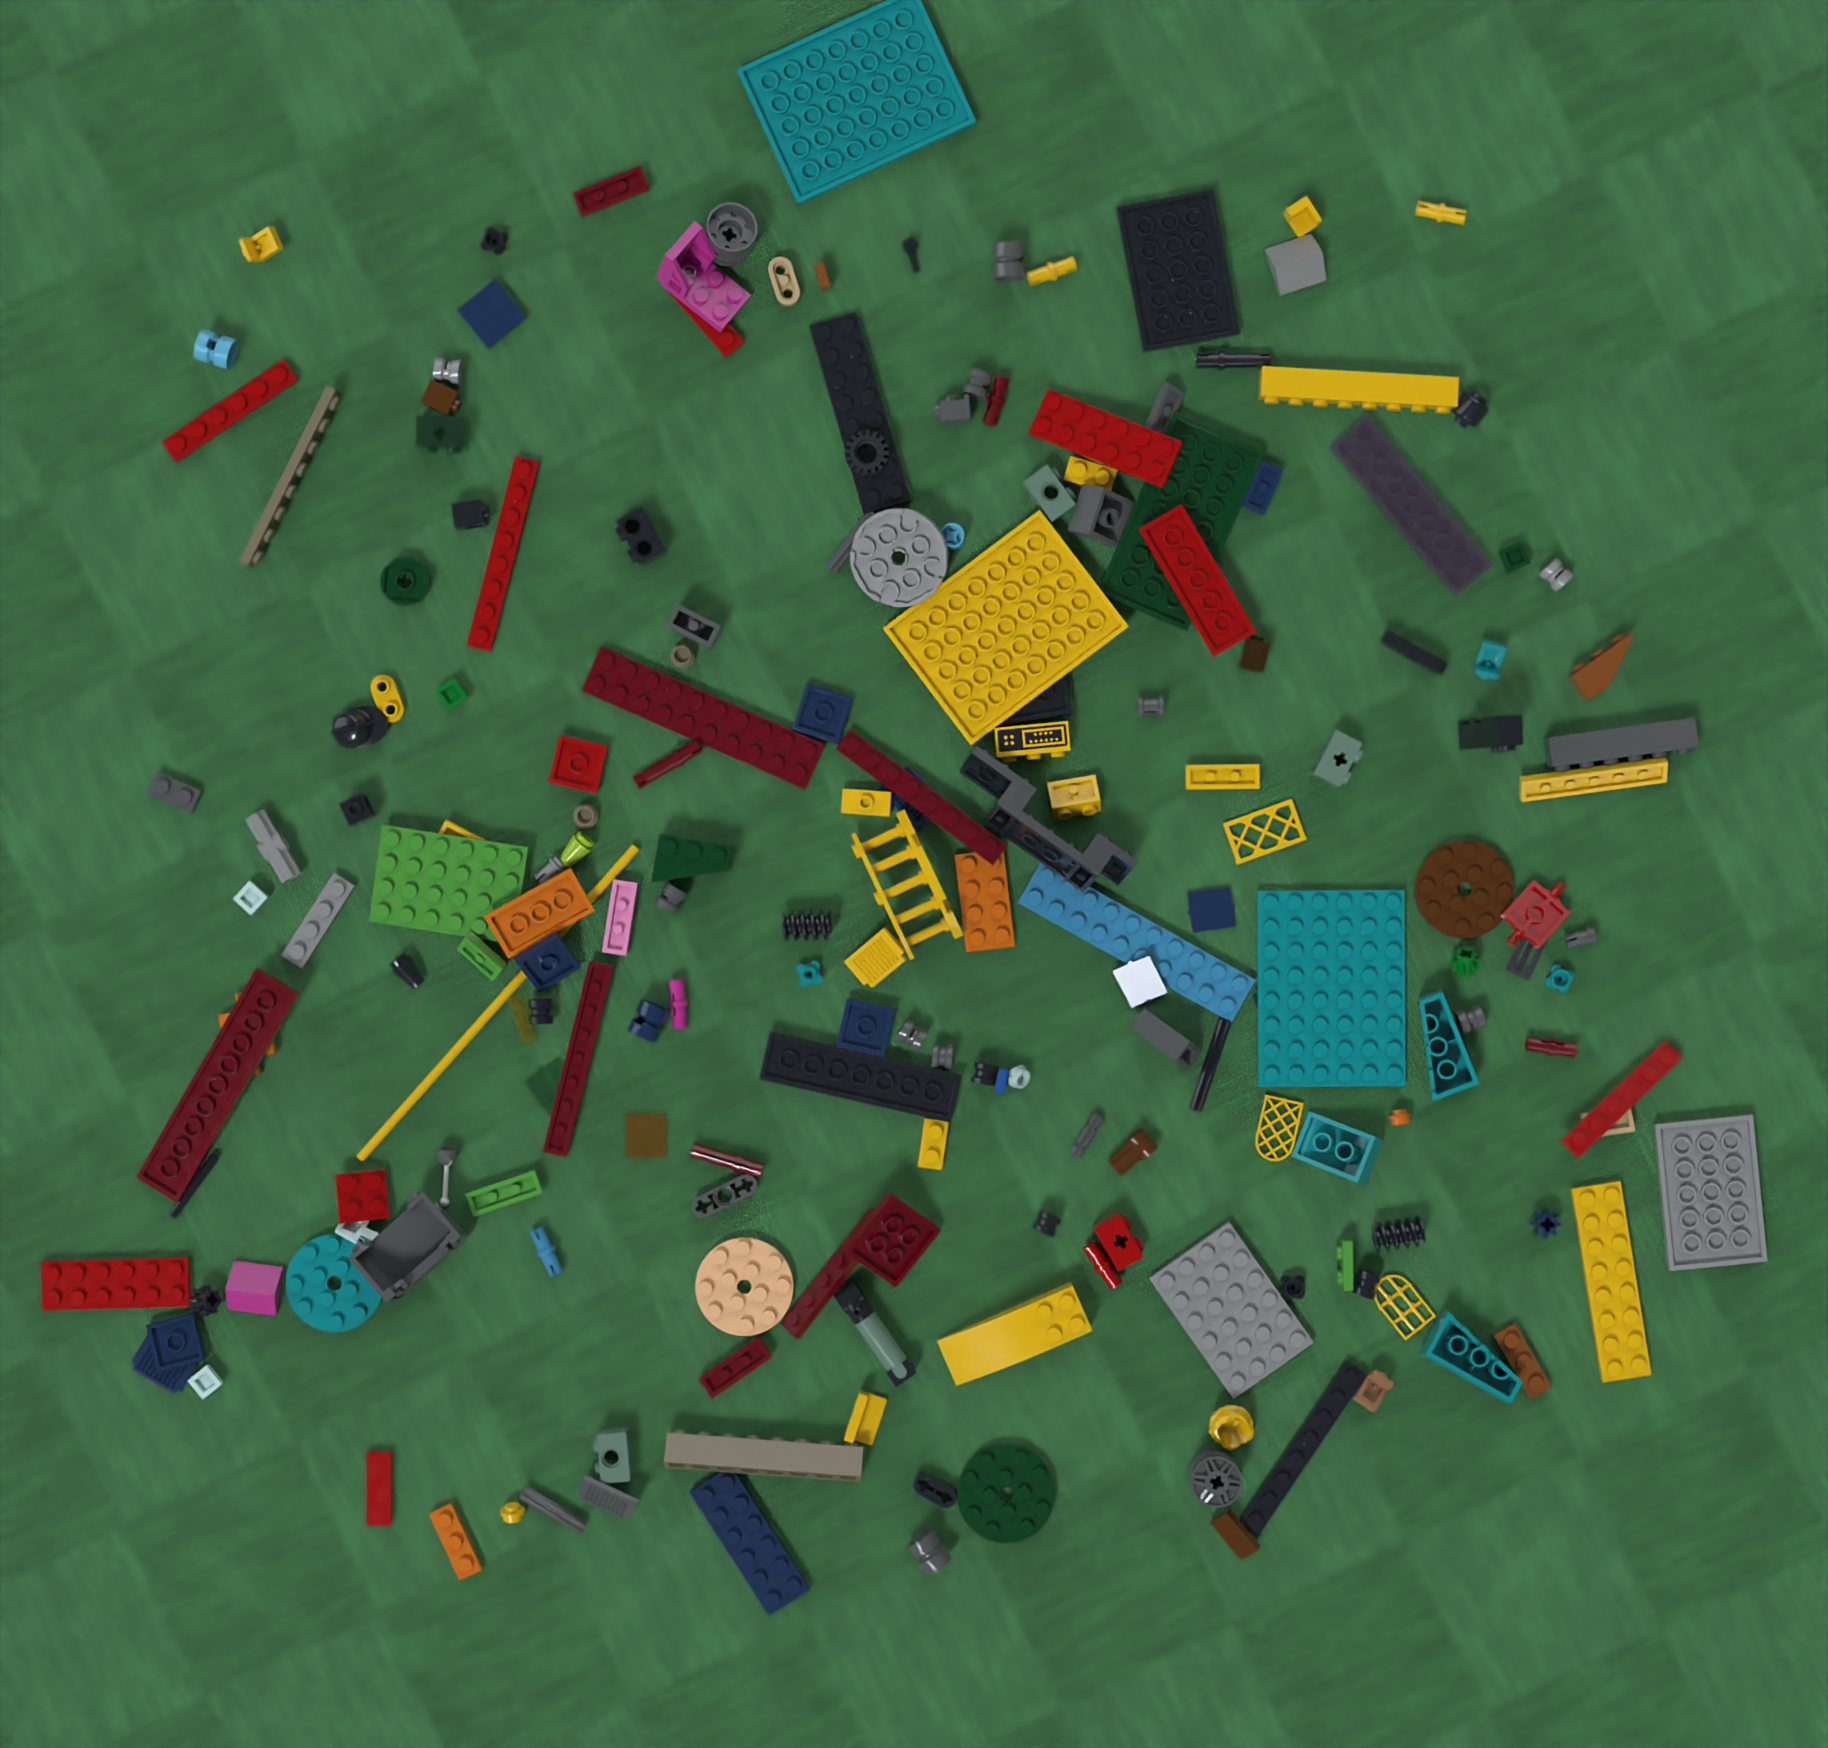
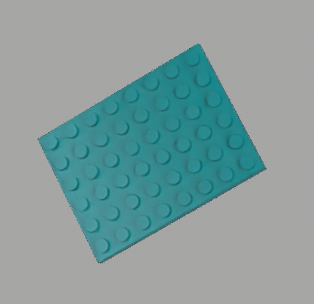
M886 0L736 69L798 205L976 124L975 117L921 0Z
M1405 890L1256 891L1257 1086H1406Z

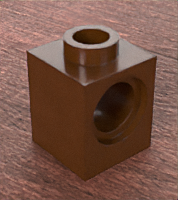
M430 380L421 403L451 418L453 413H458L462 400H460L461 395L457 391Z

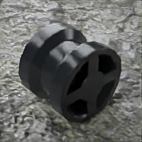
M975 1062L974 1068L976 1071L971 1081L995 1086L994 1075L998 1072L999 1066Z
M1040 1209L1038 1213L1039 1219L1037 1222H1034L1032 1228L1054 1238L1056 1226L1061 1224L1062 1219Z

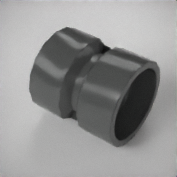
M1004 241L993 244V258L997 261L993 265V280L998 282H1018L1025 279V264L1020 262L1024 259L1025 255L1024 243Z
M933 1528L923 1531L907 1544V1548L912 1556L920 1558L918 1564L927 1576L944 1567L952 1559L947 1548L944 1545H939L940 1539Z

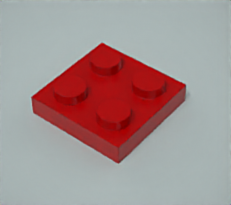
M559 735L548 782L597 794L608 746Z
M385 1169L334 1174L339 1224L389 1218Z

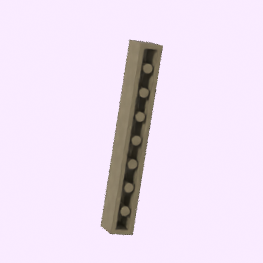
M673 1430V1433H667L664 1466L665 1468L861 1482L863 1447H858L857 1443L850 1442L844 1443L843 1446L834 1445V1442L820 1441L819 1444L810 1443L806 1439H796L795 1442H788L781 1437L761 1440V1437L755 1435H748L746 1438H736V1435L728 1433L722 1434L720 1437L712 1436L709 1432H698L697 1435L687 1434L683 1430Z

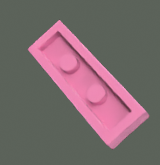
M613 879L602 952L627 956L638 883Z

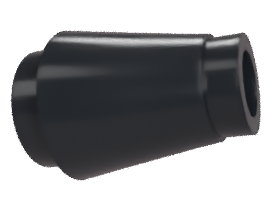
M405 952L389 964L392 968L391 971L412 989H415L424 982L411 956H407Z

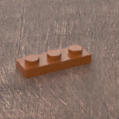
M1514 1322L1492 1334L1513 1372L1523 1381L1521 1386L1530 1400L1551 1388L1550 1383Z

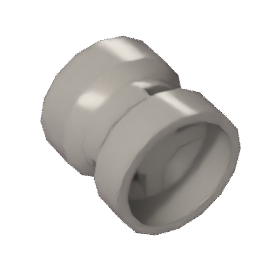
M437 357L434 363V381L438 383L450 381L451 384L459 385L462 378V360L446 361L445 358Z
M1557 557L1538 574L1543 580L1550 582V587L1555 592L1573 577L1569 570H1565L1562 567V562Z

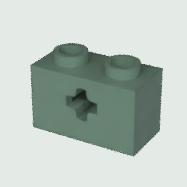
M1334 730L1311 775L1336 788L1340 787L1341 784L1346 785L1352 774L1349 771L1352 763H1357L1363 753V750L1360 749L1363 743L1338 730ZM1341 754V760L1344 763L1336 766V760L1333 757Z

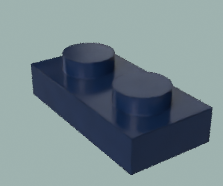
M1261 460L1241 507L1264 516L1283 469Z

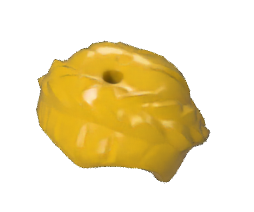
M1226 1405L1213 1412L1210 1417L1208 1432L1225 1449H1237L1241 1444L1247 1443L1254 1437L1253 1420L1249 1412L1242 1407Z

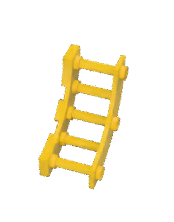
M904 809L896 813L900 823L896 824V827L863 843H860L856 832L851 834L855 842L851 847L857 859L862 857L877 889L873 893L879 906L884 904L899 936L896 940L906 951L909 959L912 960L914 956L910 946L944 930L946 932L951 930L954 939L963 936V933ZM899 836L901 838L907 837L910 845L906 846L907 849L873 865L870 864L865 852ZM909 858L912 860L917 858L922 869L918 871V875L884 891L882 890L875 874ZM922 883L924 885L929 884L934 894L930 897V900L896 916L894 915L888 899ZM934 908L935 910L941 909L944 917L940 919V922L905 938L899 926L900 924Z

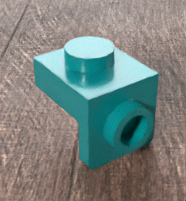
M1482 639L1473 665L1475 674L1484 680H1498L1500 677L1499 670L1507 646Z

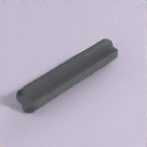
M873 511L861 518L827 561L825 566L831 572L836 574L848 560L856 532L868 518L875 514Z
M526 1486L520 1495L521 1500L578 1534H581L587 1525L585 1520L530 1487Z

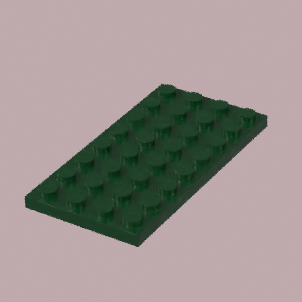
M1175 412L1165 435L1182 441L1183 446L1164 489L1144 482L1099 588L1108 599L1187 632L1192 621L1138 529L1182 504L1217 564L1265 451Z

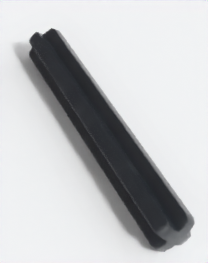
M1219 1018L1191 1099L1189 1106L1191 1110L1202 1112L1231 1026V1021Z

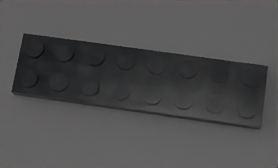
M856 312L810 325V332L844 449L846 448L847 441L850 440L853 434L856 435L857 432H865L866 430L877 432L878 435L883 436L888 444L889 460L884 470L882 469L879 474H874L872 477H863L858 473L855 474L851 469L863 514L911 502ZM869 444L862 445L857 452L859 460L864 463L872 462L877 455L876 449Z
M770 1031L759 1079L951 1123L961 1074Z

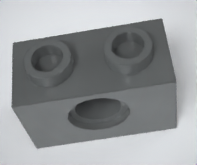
M676 604L666 624L669 629L710 650L713 649L723 629L720 625L679 604Z

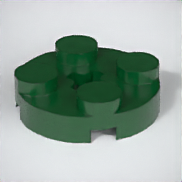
M396 558L382 570L380 576L381 589L385 596L396 605L409 607L421 603L430 590L431 579L427 568L414 558ZM404 575H408V578L412 580V584L408 585L406 589H403V585L399 584V580L404 579Z

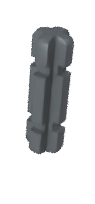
M1096 1113L1091 1115L1088 1120L1089 1124L1085 1125L1076 1140L1077 1143L1070 1149V1154L1078 1159L1082 1158L1085 1153L1084 1149L1089 1147L1098 1132L1097 1128H1100L1104 1122V1119Z

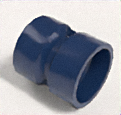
M641 998L636 1009L638 1016L632 1018L627 1031L656 1043L662 1031L659 1026L660 1024H665L670 1011Z

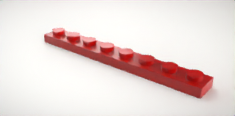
M519 456L514 457L466 646L492 652L540 465L539 461Z

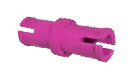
M685 979L669 980L670 1002L668 1004L671 1007L672 1029L688 1028L686 1017L688 1001H686Z

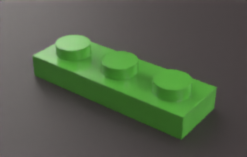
M535 1169L467 1192L465 1195L472 1216L475 1217L542 1194L544 1191Z

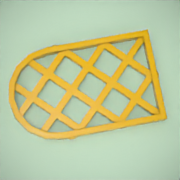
M1265 1094L1255 1133V1146L1263 1158L1269 1161H1280L1291 1154L1304 1103ZM1270 1098L1280 1100V1102L1273 1105ZM1268 1101L1271 1105V1108L1264 1111L1266 1102ZM1286 1102L1298 1105L1290 1109ZM1284 1103L1288 1111L1280 1116L1276 1108ZM1299 1108L1298 1117L1296 1119L1295 1115L1293 1114V1111ZM1274 1110L1278 1118L1270 1122L1266 1114ZM1290 1114L1294 1122L1287 1126L1282 1118ZM1264 1117L1267 1124L1261 1128L1262 1119ZM1280 1120L1284 1128L1276 1132L1272 1124ZM1295 1125L1294 1134L1292 1135L1289 1128ZM1270 1127L1274 1134L1266 1139L1262 1131ZM1287 1131L1291 1138L1282 1142L1279 1134ZM1260 1134L1264 1141L1258 1144V1137ZM1276 1137L1280 1145L1272 1149L1268 1141ZM1292 1141L1288 1151L1285 1145ZM1266 1143L1270 1151L1263 1154L1259 1147ZM1283 1147L1286 1154L1278 1158L1275 1151ZM1273 1154L1274 1158H1269L1267 1156Z

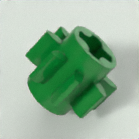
M1462 947L1457 949L1456 955H1451L1450 965H1452V972H1456L1458 976L1468 978L1475 975V970H1481L1479 953H1476L1472 948Z

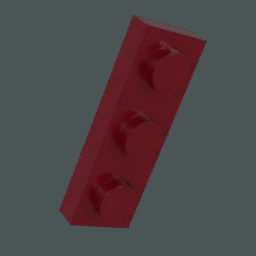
M638 166L572 194L581 217L584 218L649 192L650 188L641 166Z
M757 1336L699 1376L698 1380L713 1399L771 1359L773 1355L761 1337Z

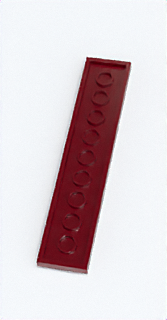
M602 646L598 650L581 690L691 740L696 739L702 745L804 790L807 788L825 747L824 744Z
M261 968L254 970L136 1178L174 1202H180L300 995L298 991Z

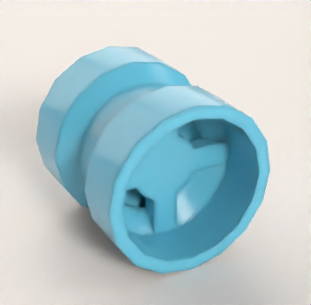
M955 523L944 525L941 532L945 538L947 549L955 550L959 548L964 541L962 527Z

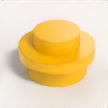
M509 1502L500 1509V1515L506 1523H517L523 1519L525 1514L524 1506L518 1502Z

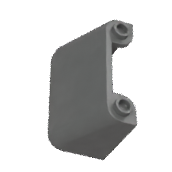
M425 1191L414 1193L407 1200L409 1205L404 1213L372 1241L367 1243L359 1242L351 1250L353 1254L348 1257L386 1303L396 1302L469 1237Z

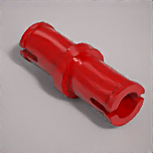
M1092 1241L1083 1247L1082 1250L1094 1265V1271L1096 1273L1099 1272L1109 1290L1116 1288L1123 1282L1112 1267V1261L1110 1258L1105 1257L1096 1241Z

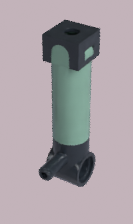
M852 1281L834 1294L836 1301L849 1316L885 1368L886 1374L895 1387H898L915 1375L916 1368L908 1356H905L878 1317L858 1284Z

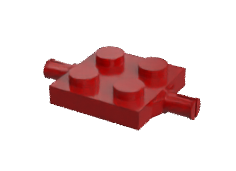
M1532 880L1504 911L1501 917L1514 930L1506 939L1507 944L1510 943V946L1514 947L1521 938L1527 939L1537 949L1544 944L1571 913L1561 904L1558 898L1563 890L1566 889L1565 885L1561 886L1562 882L1558 881L1551 890H1548L1535 880Z

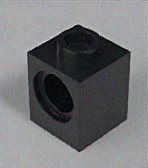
M477 499L451 504L454 526L458 531L488 526L487 520L490 519V511L488 505H484L482 500Z
M361 793L339 803L349 826L355 827L377 816L367 794Z

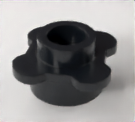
M493 227L487 228L484 241L481 242V248L484 251L490 250L496 255H502L504 253V244L509 239L506 232L500 233Z
M1284 1275L1281 1277L1280 1282L1283 1284L1282 1298L1286 1300L1290 1297L1302 1299L1305 1296L1303 1286L1305 1279L1302 1275H1297L1296 1277Z

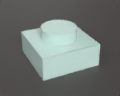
M248 881L233 900L250 915H254L267 901L269 896L255 883Z
M209 1364L187 1380L202 1400L224 1383Z

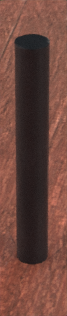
M211 1153L195 1175L180 1202L175 1203L168 1212L173 1218L178 1217L220 1159L217 1155Z

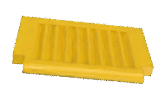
M884 927L848 957L844 963L864 986L868 983L871 988H874L906 961L903 955L906 951L887 928Z

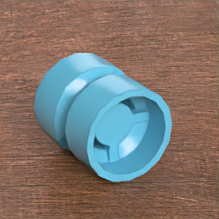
M202 329L196 339L193 356L196 360L208 364L213 361L215 366L229 370L235 362L239 343L237 339L225 335L219 338L218 333Z

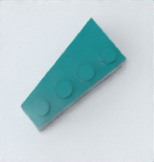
M1440 989L1419 997L1418 1003L1432 1101L1478 1085L1479 1081L1443 991Z
M1441 1310L1419 1354L1499 1400L1512 1404L1523 1381L1497 1359L1483 1343H1480L1449 1311Z

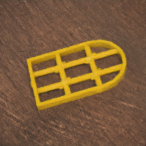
M1385 1275L1381 1278L1380 1283L1374 1287L1376 1292L1378 1289L1386 1298L1382 1304H1379L1377 1294L1375 1295L1374 1300L1378 1309L1384 1313L1405 1341L1436 1317L1412 1287V1284L1400 1275ZM1391 1277L1400 1278L1407 1284L1402 1288L1398 1287ZM1385 1279H1388L1397 1291L1392 1296L1387 1295L1380 1286V1283ZM1408 1287L1419 1298V1301L1415 1304L1411 1303L1403 1293ZM1398 1295L1410 1307L1404 1313L1392 1301ZM1421 1303L1431 1313V1316L1426 1320L1416 1309ZM1387 1304L1391 1305L1399 1315L1394 1321L1383 1309ZM1411 1311L1422 1322L1416 1328L1405 1317ZM1400 1320L1404 1321L1411 1330L1406 1336L1396 1325Z

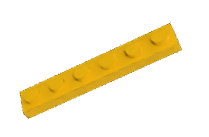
M1666 757L1521 776L1519 777V798L1521 802L1666 783L1668 761Z

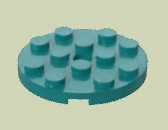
M336 1233L318 1236L303 1245L292 1258L286 1274V1293L295 1313L308 1325L326 1332H343L358 1327L375 1313L382 1299L348 1259L353 1254L351 1250L357 1244ZM332 1276H337L341 1279L342 1285L340 1289H333L329 1286V1280Z

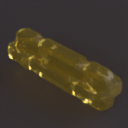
M521 996L509 999L511 1009L514 1010L512 1013L517 1030L521 1033L519 1035L521 1043L533 1042L535 1037L533 1031H530L531 1024H529L526 1008H523V998Z

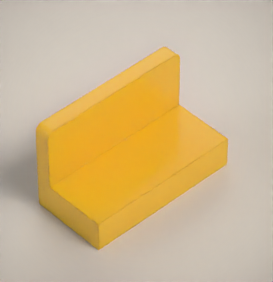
M859 1390L844 1435V1441L853 1443L856 1440L872 1445L887 1399Z

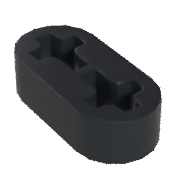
M920 1472L915 1476L914 1489L922 1497L943 1508H949L956 1503L957 1493L951 1484L929 1472ZM925 1478H928L929 1485L934 1487V1489L932 1490L928 1487L920 1489L918 1481H924ZM939 1490L945 1493L949 1490L952 1499H946L944 1502L942 1501V1495L936 1491Z

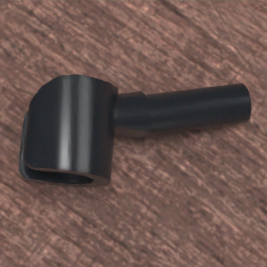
M911 236L903 241L902 248L910 259L913 272L916 273L919 272V268L913 251L919 248L914 237Z

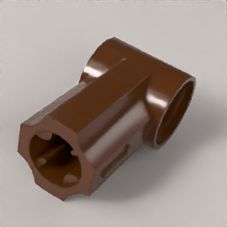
M1140 1128L1127 1139L1123 1147L1107 1160L1122 1176L1140 1160L1143 1161L1149 1157L1159 1146L1143 1128Z

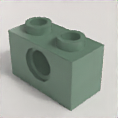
M1045 465L1023 481L1022 485L1050 524H1052L1075 507L1074 500H1076V497L1069 487L1064 489L1059 482L1062 478L1054 467L1050 469L1048 465ZM1048 487H1053L1057 490L1058 496L1055 499H1048L1044 495V490Z
M629 1427L599 1430L597 1437L593 1438L594 1452H598L599 1462H595L596 1477L600 1476L602 1483L631 1481L633 1475ZM609 1450L617 1452L619 1459L616 1461L609 1460L606 1452Z

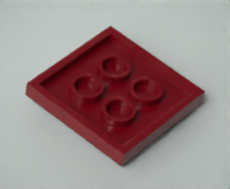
M888 1191L843 1247V1250L891 1285L897 1287L938 1236L941 1229Z

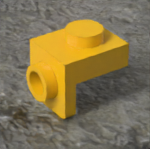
M268 226L252 237H242L239 239L242 253L248 262H264L284 249L274 226Z

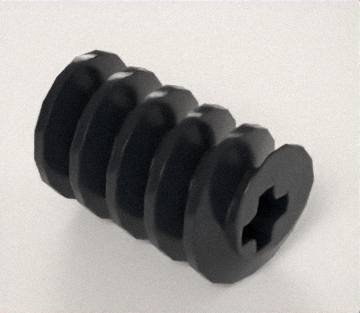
M782 910V934L785 941L789 940L791 934L795 941L799 940L800 934L803 935L805 941H808L810 934L813 935L815 941L819 939L820 934H822L824 940H828L829 935L832 934V910H829L827 917L824 916L823 910H819L817 917H815L813 910H809L807 917H805L803 910L799 911L797 917H795L793 910H790L788 917H785Z
M1418 1215L1414 1217V1222H1412L1410 1217H1406L1404 1225L1398 1218L1395 1220L1394 1226L1390 1220H1386L1384 1227L1381 1222H1376L1375 1229L1371 1226L1373 1244L1377 1254L1380 1253L1381 1246H1384L1386 1251L1390 1252L1391 1244H1394L1396 1250H1399L1400 1243H1404L1406 1249H1409L1410 1241L1414 1242L1416 1248L1419 1247L1420 1240H1423L1424 1243L1426 1241L1423 1222Z

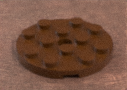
M1453 841L1433 850L1426 857L1419 871H1417L1414 882L1415 901L1422 917L1437 931L1455 938H1473L1490 932L1503 921L1501 915L1512 904L1514 885L1508 865L1495 850L1475 841ZM1462 882H1466L1471 887L1467 896H1461L1458 893V885Z

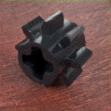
M210 1285L193 1290L195 1295L189 1300L193 1309L192 1312H200L201 1317L218 1312L217 1307L222 1303L218 1290L211 1291Z

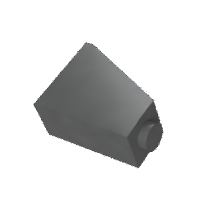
M1145 1008L1142 1012H1138L1132 1020L1133 1025L1130 1028L1187 1070H1189L1202 1052L1195 1044Z

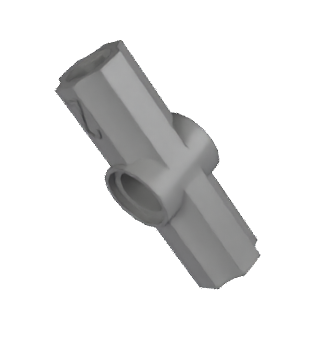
M263 809L249 816L245 821L258 841V849L265 860L270 862L280 881L284 884L300 875L302 872L289 852L290 846L280 831H277L266 810Z

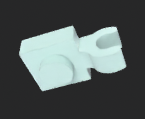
M368 1220L341 1223L335 1229L336 1234L354 1244H357L359 1239L367 1243L379 1235V1233L367 1228L370 1222Z

